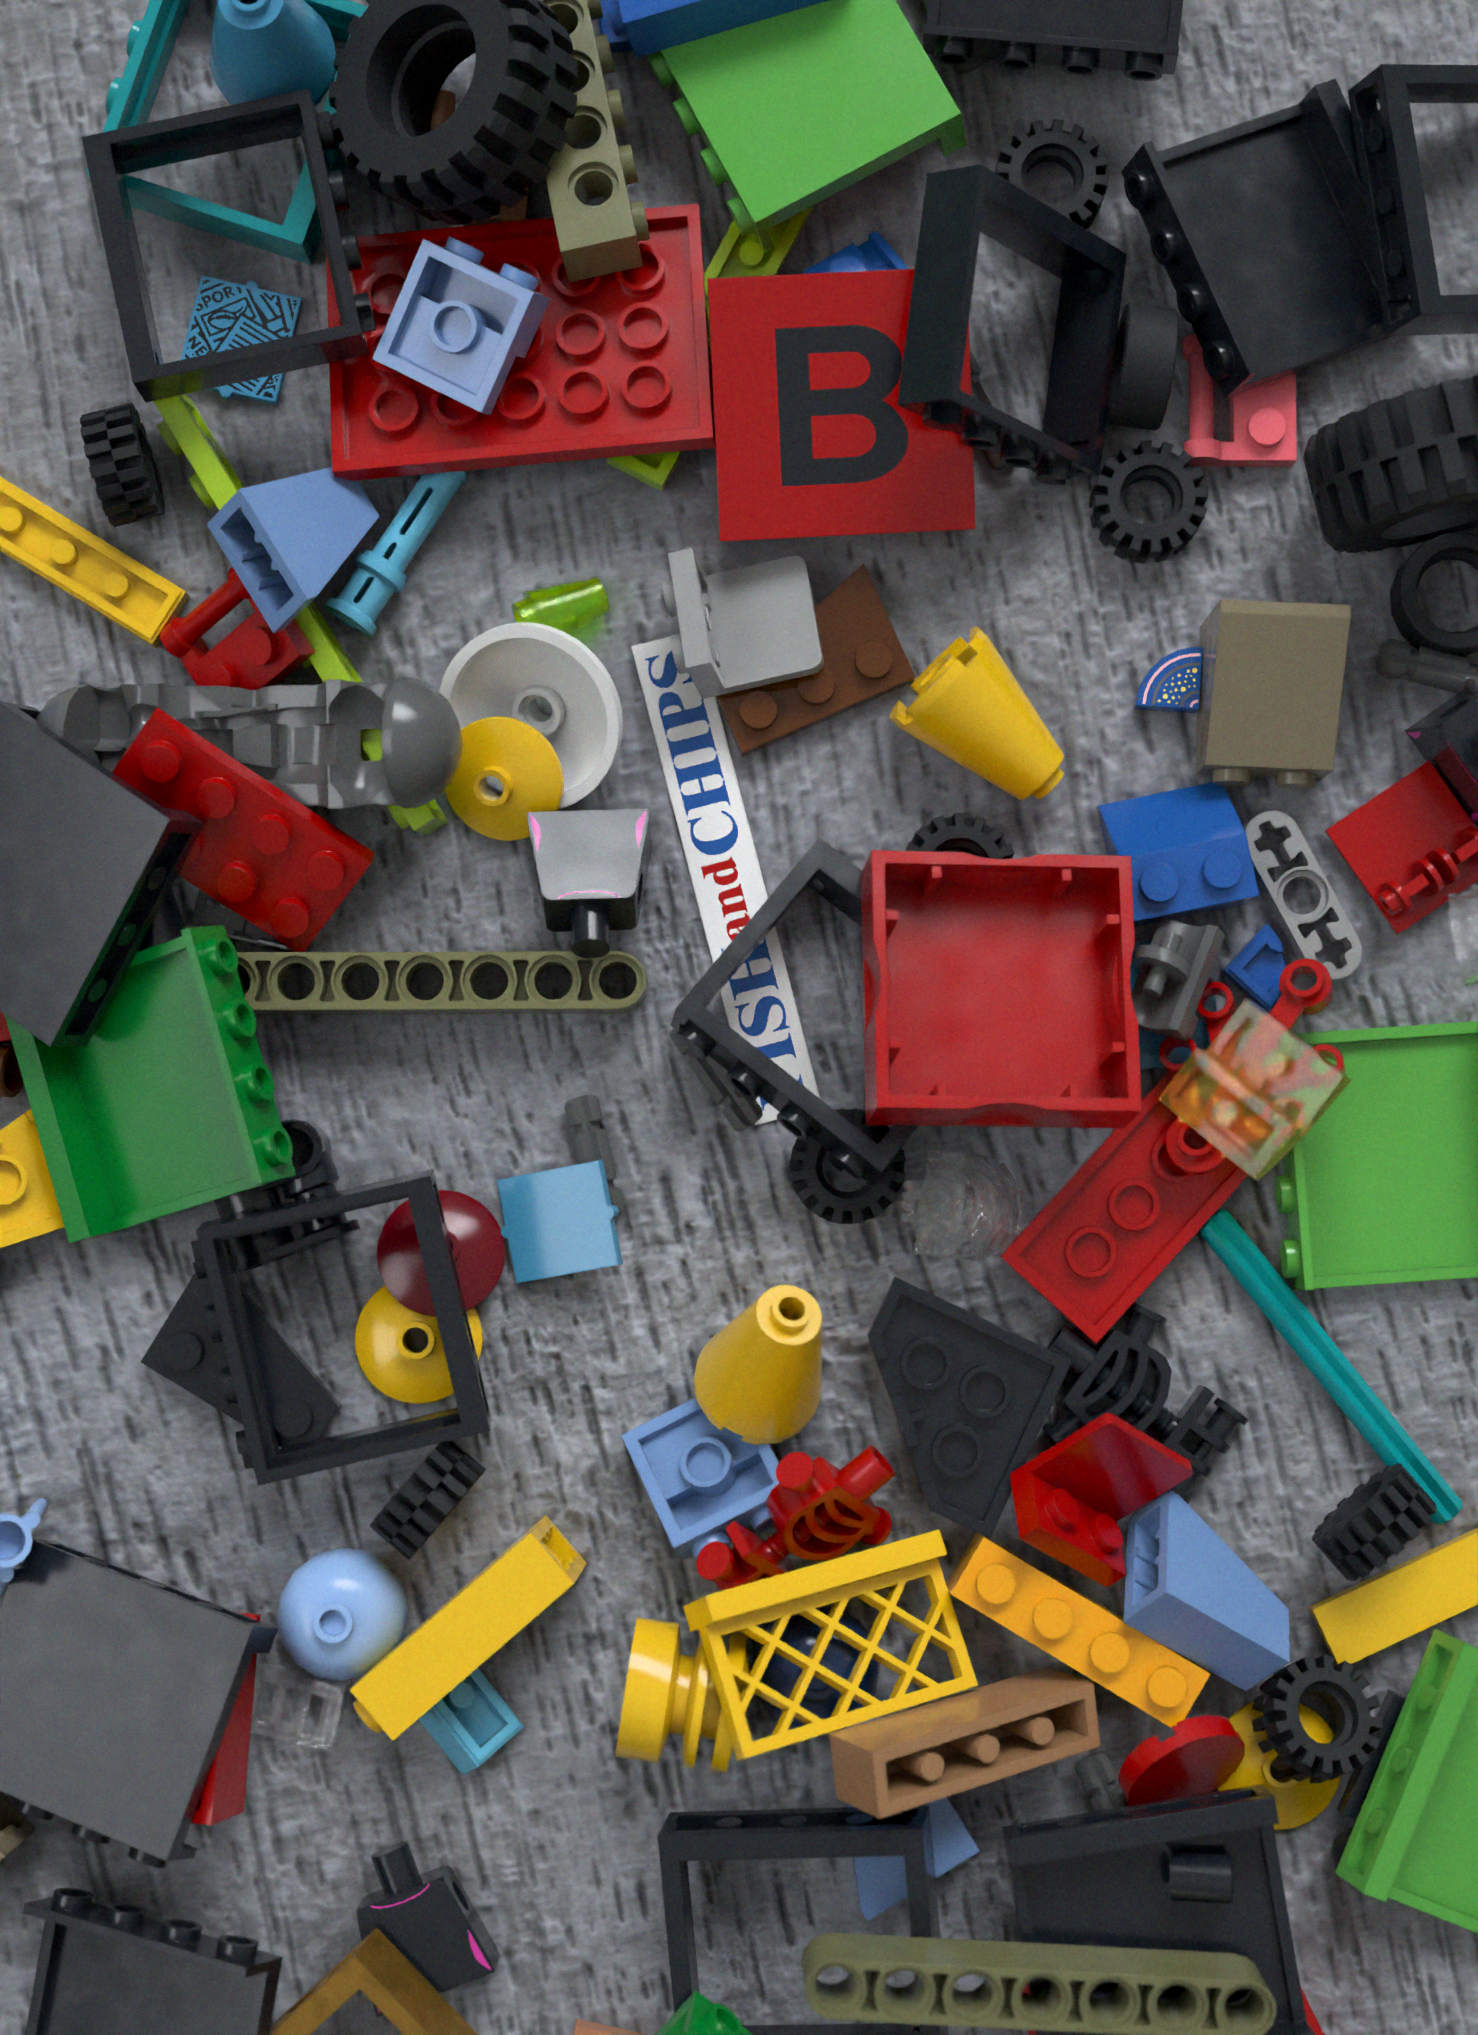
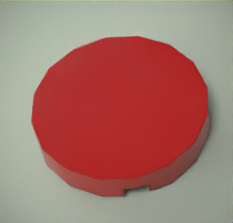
M1203 1715L1177 1722L1176 1725L1172 1726L1176 1735L1161 1743L1157 1735L1147 1738L1127 1756L1118 1773V1782L1128 1805L1132 1806L1194 1796L1213 1791L1237 1770L1245 1756V1743L1240 1734L1227 1718Z

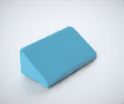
M479 1668L475 1669L419 1718V1721L454 1766L464 1775L478 1768L524 1727Z

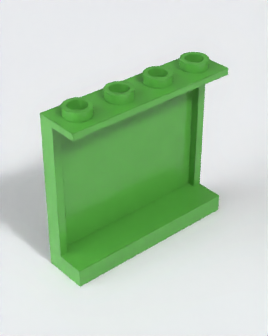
M828 0L646 55L647 61L661 88L664 89L672 84L680 99L672 102V105L688 137L690 138L699 133L707 148L700 151L699 154L714 185L717 187L726 182L734 198L726 201L741 234L744 237L754 232L765 253L773 249L768 229L927 144L935 141L944 157L967 146L961 112L896 0Z
M1478 1021L1295 1034L1293 1031H1290L1266 1068L1302 1060L1311 1048L1321 1044L1337 1048L1342 1054L1345 1064L1344 1078L1338 1085L1332 1088H1319L1312 1085L1277 1093V1100L1289 1097L1303 1103L1310 1120L1309 1129L1301 1139L1292 1142L1283 1141L1279 1138L1271 1140L1273 1149H1281L1283 1175H1276L1274 1192L1278 1213H1287L1289 1239H1282L1280 1241V1264L1284 1278H1292L1293 1290L1477 1278ZM1321 1058L1313 1065V1071L1319 1075H1328L1335 1070L1337 1063L1330 1058ZM1295 1111L1283 1112L1277 1119V1125L1284 1129L1293 1128L1300 1122L1301 1115Z
M1434 1629L1335 1873L1368 1896L1386 1902L1387 1898L1393 1899L1475 1933H1478V1647Z

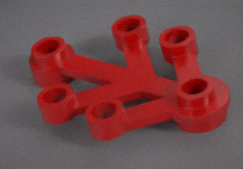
M1299 959L1285 967L1279 979L1281 996L1241 1056L1232 1020L1236 1003L1230 988L1221 982L1215 981L1205 986L1197 1006V1012L1200 1018L1207 1023L1220 1087L1206 1107H1204L1195 1070L1200 1064V1053L1194 1040L1191 1038L1184 1041L1167 1037L1161 1043L1159 1058L1164 1069L1171 1075L1179 1111V1117L1170 1125L1167 1131L1166 1149L1172 1162L1179 1169L1190 1174H1207L1221 1167L1233 1148L1277 1138L1287 1142L1297 1141L1307 1133L1310 1126L1307 1110L1299 1100L1289 1097L1274 1102L1266 1115L1230 1120L1243 1101L1312 1085L1319 1088H1332L1338 1085L1344 1078L1345 1064L1342 1054L1337 1048L1327 1044L1311 1048L1302 1060L1266 1068L1300 1016L1317 1014L1323 1011L1331 1002L1333 984L1329 971L1322 963L1313 959ZM1302 974H1310L1317 979L1315 985L1305 991L1296 989L1293 983ZM1213 995L1225 997L1227 1001L1221 1010L1210 1012L1204 1009L1205 1001ZM1178 1047H1185L1191 1051L1189 1059L1182 1064H1173L1169 1061L1170 1053ZM1321 1058H1330L1337 1063L1335 1070L1328 1075L1316 1074L1313 1071V1065ZM1295 1111L1301 1115L1300 1122L1295 1127L1284 1129L1277 1125V1119L1283 1112ZM1196 1131H1203L1209 1134L1207 1145L1201 1149H1191L1186 1145L1188 1137Z

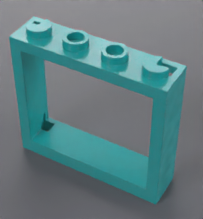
M150 0L143 20L137 19L133 23L127 39V55L129 59L122 78H114L107 94L106 112L109 115L103 132L147 123L190 0ZM304 0L323 18L331 31L332 37L346 42L350 36L346 29L354 15L361 17L368 8V6L350 0ZM338 71L336 72L333 82L336 81ZM328 95L323 112L329 111V114L332 115L336 113V109L330 106ZM336 141L337 148L326 151L330 172L341 170L342 174H344L347 164L341 156L340 143ZM305 160L283 225L128 175L129 173L124 174L130 205L133 208L307 265H312L322 237V229L307 160ZM87 167V170H86V171H88V174H87V175H88V177H89V179H90L89 170H88V167Z

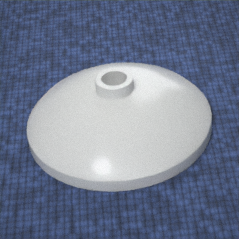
M530 622L504 624L485 631L468 642L449 664L442 679L439 692L452 706L461 730L482 718L504 716L529 724L549 741L557 753L564 776V793L559 809L583 799L606 778L614 765L621 746L623 733L622 709L616 687L606 668L596 655L579 640L559 629L543 624ZM537 698H544L551 704V716L543 714L538 709ZM487 776L489 787L495 793L502 795L503 786L501 782L493 776Z

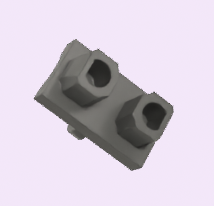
M1161 917L1151 944L1139 946L1133 960L1135 966L1140 969L1131 992L1135 1013L1138 1018V1030L1153 1032L1160 1036L1184 1041L1192 1038L1199 1020L1195 1014L1205 986L1214 982L1221 963L1217 955L1225 935L1218 926H1192L1171 918Z

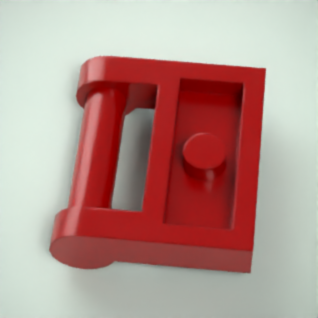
M233 567L228 570V580L184 618L176 617L172 619L160 631V640L170 654L182 661L196 686H228L247 690H258L262 687L275 686L315 653L295 619L283 631L272 632ZM244 599H247L255 612L210 650L202 636Z

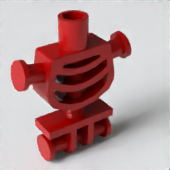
M869 1445L842 1469H838L823 1457H817L812 1461L803 1452H793L781 1459L776 1468V1479L779 1484L771 1490L766 1499L768 1514L777 1532L773 1533L765 1541L744 1526L733 1521L725 1529L735 1546L730 1549L726 1544L719 1541H714L704 1546L696 1561L699 1575L708 1581L715 1582L716 1586L724 1591L797 1570L788 1556L791 1552L794 1556L806 1560L829 1561L846 1553L859 1540L872 1546L883 1543L891 1531V1516L884 1508L875 1506L870 1496L895 1476L893 1468L885 1457L872 1445Z

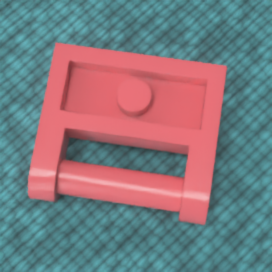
M1196 334L1182 338V359L1189 362V440L1183 443V450L1192 457L1188 464L1200 467H1292L1297 461L1296 372L1230 396V442H1220L1214 439V379L1206 370L1203 361V349Z

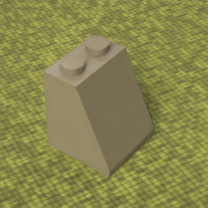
M1221 599L1200 626L1199 647H1203L1200 703L1199 710L1197 711L1195 775L1212 776L1213 785H1224L1225 787L1251 785V777L1276 778L1277 788L1302 790L1314 788V780H1322L1333 771L1351 620V605Z

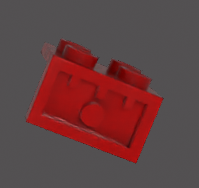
M1105 1413L1010 1473L1019 1538L1103 1586L1108 1587L1127 1576L1121 1548L1123 1536L1117 1521L1193 1475L1191 1462L1117 1416Z

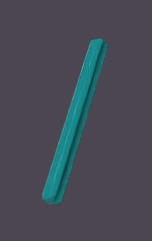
M1225 1209L1217 1210L1200 1228V1235L1386 1466H1395L1397 1463L1401 1464L1437 1504L1436 1513L1430 1516L1432 1518L1431 1522L1442 1525L1450 1521L1463 1508L1461 1499L1232 1215Z

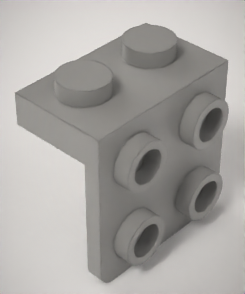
M693 548L668 553L672 578L663 579L662 588L670 617L678 616L680 635L671 636L672 653L679 674L689 673L702 699L812 675L822 669L824 658L808 567L802 557L789 556L706 576Z

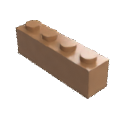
M1048 1666L829 1733L837 1799L879 1819L1100 1747L1094 1683Z

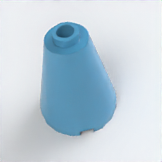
M217 0L209 60L214 81L229 104L234 105L304 89L310 90L315 106L319 104L329 90L330 82H333L335 74L333 63L336 56L331 31L323 18L304 0Z

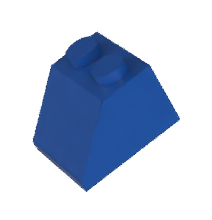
M1210 782L1097 806L1107 855L1131 856L1134 927L1158 923L1161 917L1178 919L1246 905L1260 896L1246 832L1224 785H1213Z

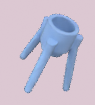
M43 1498L37 1499L26 1514L20 1518L14 1514L0 1513V1597L5 1594L9 1581L14 1577L13 1566L22 1562L31 1550L33 1542L31 1530L39 1525L40 1518L47 1508V1501Z

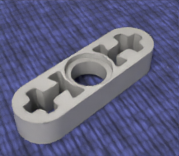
M1265 811L1256 815L1243 828L1247 836L1257 885L1298 960L1313 959L1318 961L1315 953L1319 952L1323 945L1317 932L1313 930L1303 937L1298 927L1318 920L1327 912L1332 922L1320 928L1327 941L1335 943L1340 940L1346 951L1338 957L1341 965L1339 969H1336L1332 962H1325L1323 965L1329 971L1332 982L1350 975L1356 970L1362 958L1361 941L1298 825L1290 816L1279 811ZM1262 825L1270 833L1280 830L1284 834L1285 840L1278 846V851L1285 864L1296 856L1302 865L1286 871L1274 882L1268 871L1275 870L1280 866L1275 855L1270 850H1264L1260 853L1254 843L1262 836L1259 828ZM1302 879L1309 882L1315 888L1317 903L1310 913L1296 914L1285 905L1283 891L1289 881Z

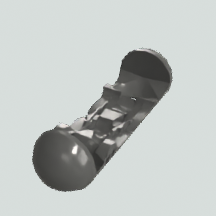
M402 677L387 683H361L341 679L326 680L324 683L317 685H275L262 687L258 690L228 686H176L163 683L122 684L116 688H101L85 684L58 693L48 701L36 718V721L112 772L153 711L158 707L304 806H325L328 809H343L366 805H395L403 808L422 806L435 799L450 785L462 755L461 727L449 701L425 681L414 677ZM380 729L382 731L383 756L381 760H362V730Z

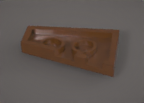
M864 564L815 607L824 658V665L819 672L717 696V702L742 757L914 682L915 675Z

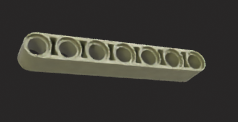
M572 951L237 952L238 968H246L250 974L251 984L245 999L250 1004L255 1015L622 1014L631 1012L639 1007L645 999L648 990L645 969L639 960L629 953L620 951H609L606 955L598 958L579 957ZM364 967L374 968L379 975L380 981L376 993L366 1000L353 999L348 990L349 978L353 972ZM426 967L438 968L442 972L444 979L443 988L440 993L429 1000L415 998L412 993L411 983L416 972ZM498 967L507 973V989L497 999H481L475 992V979L485 968ZM550 967H563L571 973L573 980L568 994L556 1000L546 999L541 996L538 990V980L541 974ZM613 967H627L636 975V988L631 995L624 999L616 1000L609 998L602 992V977ZM297 968H310L315 977L313 991L302 1000H290L285 992L286 978L290 972Z
M826 1933L812 1939L805 1947L801 1958L808 2003L820 2016L833 2020L1123 2035H1263L1273 2025L1276 2016L1275 1999L1255 1963L1246 1956L1234 1953ZM840 1967L850 1972L845 1980L836 1984L823 1983L817 1979L828 1968ZM898 1971H910L917 1975L915 1980L906 1987L896 1988L886 1984L889 1977ZM976 1974L984 1977L981 1985L973 1990L961 1991L954 1988L957 1981L966 1975ZM1046 1978L1052 1980L1049 1987L1039 1994L1031 1995L1022 1992L1024 1986L1033 1979ZM1112 1981L1119 1983L1117 1989L1107 1997L1096 1998L1090 1996L1095 1986L1102 1982ZM1172 1985L1185 1986V1990L1178 1998L1172 2001L1158 2000V1996L1167 1987ZM1243 1988L1252 1989L1249 1997L1240 2004H1225L1226 1999L1234 1991Z

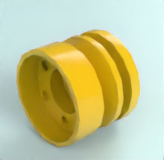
M637 1617L623 1699L616 1757L658 1763L669 1734L681 1735L684 1767L694 1768L700 1738L714 1741L710 1771L727 1773L729 1760L734 1752V1748L701 1636L694 1656L681 1654L679 1623ZM740 1632L731 1633L727 1648L729 1663L749 1675L751 1671L746 1650L747 1635ZM735 1682L738 1694L740 1695L743 1686Z

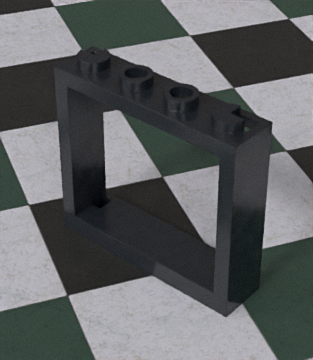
M1381 64L1348 90V97L1386 336L1478 334V294L1440 295L1410 103H1478V65ZM1410 300H1411V304H1412V307H1411V308L1409 307V301H1410Z
M309 89L82 137L131 377L134 386L145 402L370 354L365 333L376 330L373 309L368 292L357 294L352 274L353 271L363 270L362 258L355 231L343 232L339 211L350 209L348 193L342 171L330 172L326 153L327 150L336 149L337 143L329 111L317 112ZM302 136L342 325L164 364L124 174Z
M981 164L927 173L897 405L923 417L922 424L926 427L952 431L962 436L961 443L965 446L990 450L998 454L999 462L1004 465L1027 468L1035 472L1036 480L1049 485H1065V480L1070 479V477L1099 475L1127 254ZM980 232L1061 279L1042 432L960 390Z
M819 837L677 1006L671 1026L678 1031L675 1035L690 1046L689 1052L703 1060L710 1056L729 1071L726 1074L727 1080L741 1094L752 1100H756L760 1096L778 1110V1121L790 1133L802 1140H808L809 1137H812L830 1152L828 1155L830 1163L839 1172L845 1169L857 1180L862 1177L869 1184L873 1185L919 1125H893L879 1144L875 1143L706 1008L807 886L811 887L862 927V870Z
M433 1169L205 1221L196 1230L199 1240L190 1241L195 1258L193 1267L199 1280L208 1278L214 1302L205 1305L207 1325L213 1343L223 1341L229 1364L228 1367L221 1368L220 1370L223 1392L229 1407L239 1406L244 1430L236 1432L238 1454H242L245 1469L254 1468L258 1486L485 1433L491 1430V1412ZM408 1198L457 1407L279 1449L229 1239Z
M920 1805L881 1819L856 1807L670 1812L658 1834L674 2013L696 1990L700 1993L688 1861L904 1856L911 1937L941 1938L929 1805ZM906 2023L742 2025L753 2035H949L948 2026Z

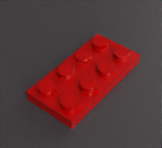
M158 707L153 711L112 770V773L162 807L186 810L205 823L178 875L295 952H305L369 867L375 854Z
M1167 1071L1142 1097V1112L1124 1129L1114 1128L999 1255L1005 1263L1087 1338L1096 1344L1268 1154L1255 1143L1231 1149L1225 1163L1213 1172L1197 1175L1179 1169L1172 1162L1166 1149L1167 1131L1170 1125L1179 1117L1172 1078ZM1201 1093L1204 1107H1206L1210 1100ZM1196 1131L1188 1137L1186 1145L1191 1149H1201L1207 1145L1209 1134L1203 1131Z

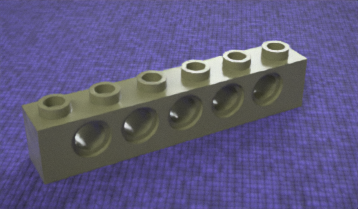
M541 0L557 14L558 22L566 28L567 32H571L569 37L572 41L573 53L570 55L576 59L578 84L571 87H584L582 90L573 93L577 96V105L574 119L568 118L564 131L568 134L567 141L561 153L556 150L547 163L551 170L545 176L560 252L569 283L642 267L643 261L639 242L651 238L643 201L630 203L627 185L639 182L631 144L618 147L615 130L626 128L627 125L619 88L607 91L603 75L614 73L615 68L607 33L595 36L592 20L604 18L600 0ZM582 142H597L587 149H575ZM595 197L609 198L606 202L597 206L585 205Z

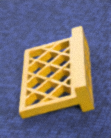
M939 1529L706 1595L683 1606L690 1632L697 1630L700 1632L737 1761L978 1686L938 1558L947 1555ZM920 1578L924 1579L931 1602L924 1622L896 1606L906 1582ZM890 1587L885 1599L875 1593V1591ZM857 1597L879 1611L867 1639L838 1623L848 1600ZM833 1604L828 1616L817 1610V1608ZM796 1614H800L822 1628L808 1657L780 1640L790 1617ZM890 1618L918 1634L905 1663L877 1646ZM775 1621L769 1633L758 1627L759 1625ZM936 1624H938L940 1632L934 1629ZM740 1631L763 1645L749 1675L729 1663L722 1636ZM832 1634L860 1651L848 1680L843 1679L819 1664ZM928 1641L946 1651L955 1679L938 1684L916 1670ZM773 1652L802 1668L789 1699L760 1682ZM871 1658L899 1675L889 1699L882 1702L858 1688ZM813 1676L841 1692L831 1717L824 1720L799 1706ZM735 1682L743 1686L740 1695L738 1694ZM910 1682L921 1688V1690L905 1694ZM753 1694L783 1710L772 1735L756 1741H752L744 1714ZM852 1699L864 1706L847 1712ZM793 1717L801 1721L802 1723L806 1724L804 1726L788 1730L793 1720Z

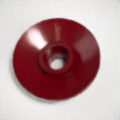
M438 1190L450 1242L453 1246V1255L466 1310L469 1311L481 1304L492 1293L500 1280L505 1263L504 1239L496 1219L480 1202L460 1192ZM408 1199L391 1213L381 1230L377 1244L378 1269L386 1288L401 1305L418 1314L436 1317Z

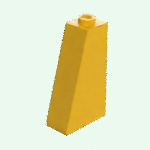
M544 1515L355 1683L350 1691L357 1698L354 1702V1708L360 1718L371 1730L376 1733L384 1730L391 1740L394 1741L576 1582L587 1562L552 1521Z

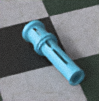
M464 471L423 474L372 551L365 549L363 553L358 554L354 560L357 569L338 598L330 597L324 607L334 617L353 630L372 638L377 630L374 624L375 620L392 594H401L406 586L405 580L407 579V576L403 573L427 535L434 528L437 520L460 485L466 481L467 474Z

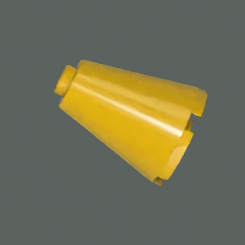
M977 626L970 628L969 644L959 636L915 679L910 687L918 696L907 708L898 700L889 715V718L902 731L1019 800H1024L1030 795H1033L1038 800L1043 798L1059 783L1064 775V771L1059 768L1064 759V753L988 635Z
M791 1285L775 1286L767 1290L715 1334L703 1347L697 1360L693 1382L697 1403L710 1423L721 1431L725 1427L743 1436L741 1441L759 1445L780 1443L800 1433L813 1417L820 1403L822 1392V1314L818 1303L808 1292Z

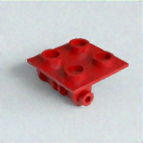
M1430 760L1325 830L1396 935L1478 881V828L1471 821Z

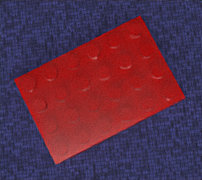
M699 203L644 209L651 239L639 242L643 261L642 267L570 283L560 252L554 217L356 236L363 270L353 271L352 274L357 294L368 292L376 330L365 333L370 354L329 363L332 472L334 476L357 481L716 448L702 218ZM449 236L484 252L480 265L500 274L503 264L507 263L540 279L535 291L550 298L525 358L515 357L491 415L476 411L372 359L423 239L445 247ZM326 252L328 328L341 326L342 322Z

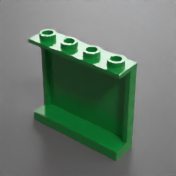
M224 925L189 927L181 930V937L136 952L87 1046L49 1047L5 1015L69 1244L108 1235L296 1176L292 1162V1142L280 1121L273 1097L275 1090L274 1080L270 1070L263 1062L255 1034V1014L245 999L237 972L238 955L233 943L227 937Z

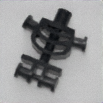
M1133 1303L1129 1309L1135 1313L1125 1333L1110 1329L1096 1347L1064 1325L1051 1340L1047 1349L1072 1360L1067 1374L1073 1379L1059 1397V1400L1068 1411L1052 1426L1045 1423L1041 1427L1043 1431L1057 1444L1105 1413L1118 1416L1124 1410H1127L1130 1414L1135 1415V1419L1129 1423L1131 1426L1141 1432L1150 1426L1151 1430H1155L1156 1434L1161 1435L1158 1442L1191 1462L1193 1475L1170 1489L1189 1504L1192 1498L1187 1494L1201 1475L1208 1479L1213 1472L1210 1467L1203 1463L1213 1448L1225 1455L1230 1449V1446L1225 1441L1239 1423L1245 1426L1249 1420L1235 1408L1217 1397L1213 1404L1218 1408L1205 1426H1202L1196 1419L1215 1394L1202 1385L1197 1386L1177 1415H1174L1173 1411H1169L1168 1408L1163 1407L1168 1398L1172 1370L1166 1357L1148 1346L1157 1325H1165L1167 1319ZM1130 1348L1134 1350L1133 1364L1127 1380L1126 1377L1121 1375V1372L1125 1366L1128 1349ZM1110 1356H1111V1360H1110L1109 1365H1106V1362L1108 1361V1359H1109ZM1148 1359L1156 1372L1154 1391L1151 1396H1148L1147 1392H1143L1141 1389L1147 1373ZM1092 1383L1094 1386L1088 1391H1086L1088 1386ZM1104 1395L1114 1399L1100 1410L1091 1414H1087L1084 1410L1100 1400ZM1188 1430L1202 1439L1192 1453L1179 1445Z

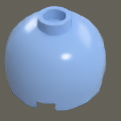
M345 1547L321 1552L297 1568L283 1588L277 1613V1624L282 1645L297 1665L316 1677L344 1681L363 1676L392 1651L405 1635L409 1608L404 1586L397 1575L393 1574L387 1565L379 1561L378 1557L368 1551Z

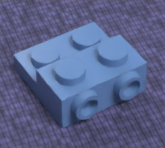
M449 236L445 247L423 239L372 359L476 411L491 415L515 357L525 358L550 298L535 291L540 279L507 263L503 264L500 274L480 265L484 252Z
M696 1397L621 1435L670 1542L682 1560L694 1555L697 1561L702 1548L714 1541L722 1542L731 1548L730 1536L725 1528L733 1521H736L745 1528L752 1526L755 1533H763L775 1528L768 1514L766 1499L771 1490L779 1484L776 1479V1468L779 1461L771 1445H754L741 1441L743 1436L725 1427L721 1431L710 1423L697 1403Z

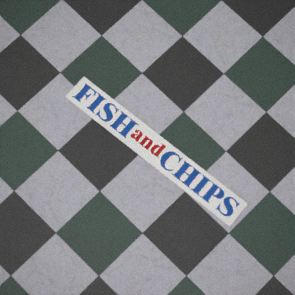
M670 636L631 646L714 963L766 902L768 897L716 697L702 699L689 673L679 674L672 653ZM774 926L720 990L730 1028L820 1098L776 927ZM759 1096L756 1101L762 1108L763 1116L755 1125L778 1120L777 1114L779 1111Z

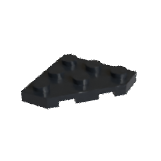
M893 1277L867 1333V1337L925 1499L932 1512L990 1539L1012 1492L1010 1473L1025 1464L1072 1360L897 1277Z

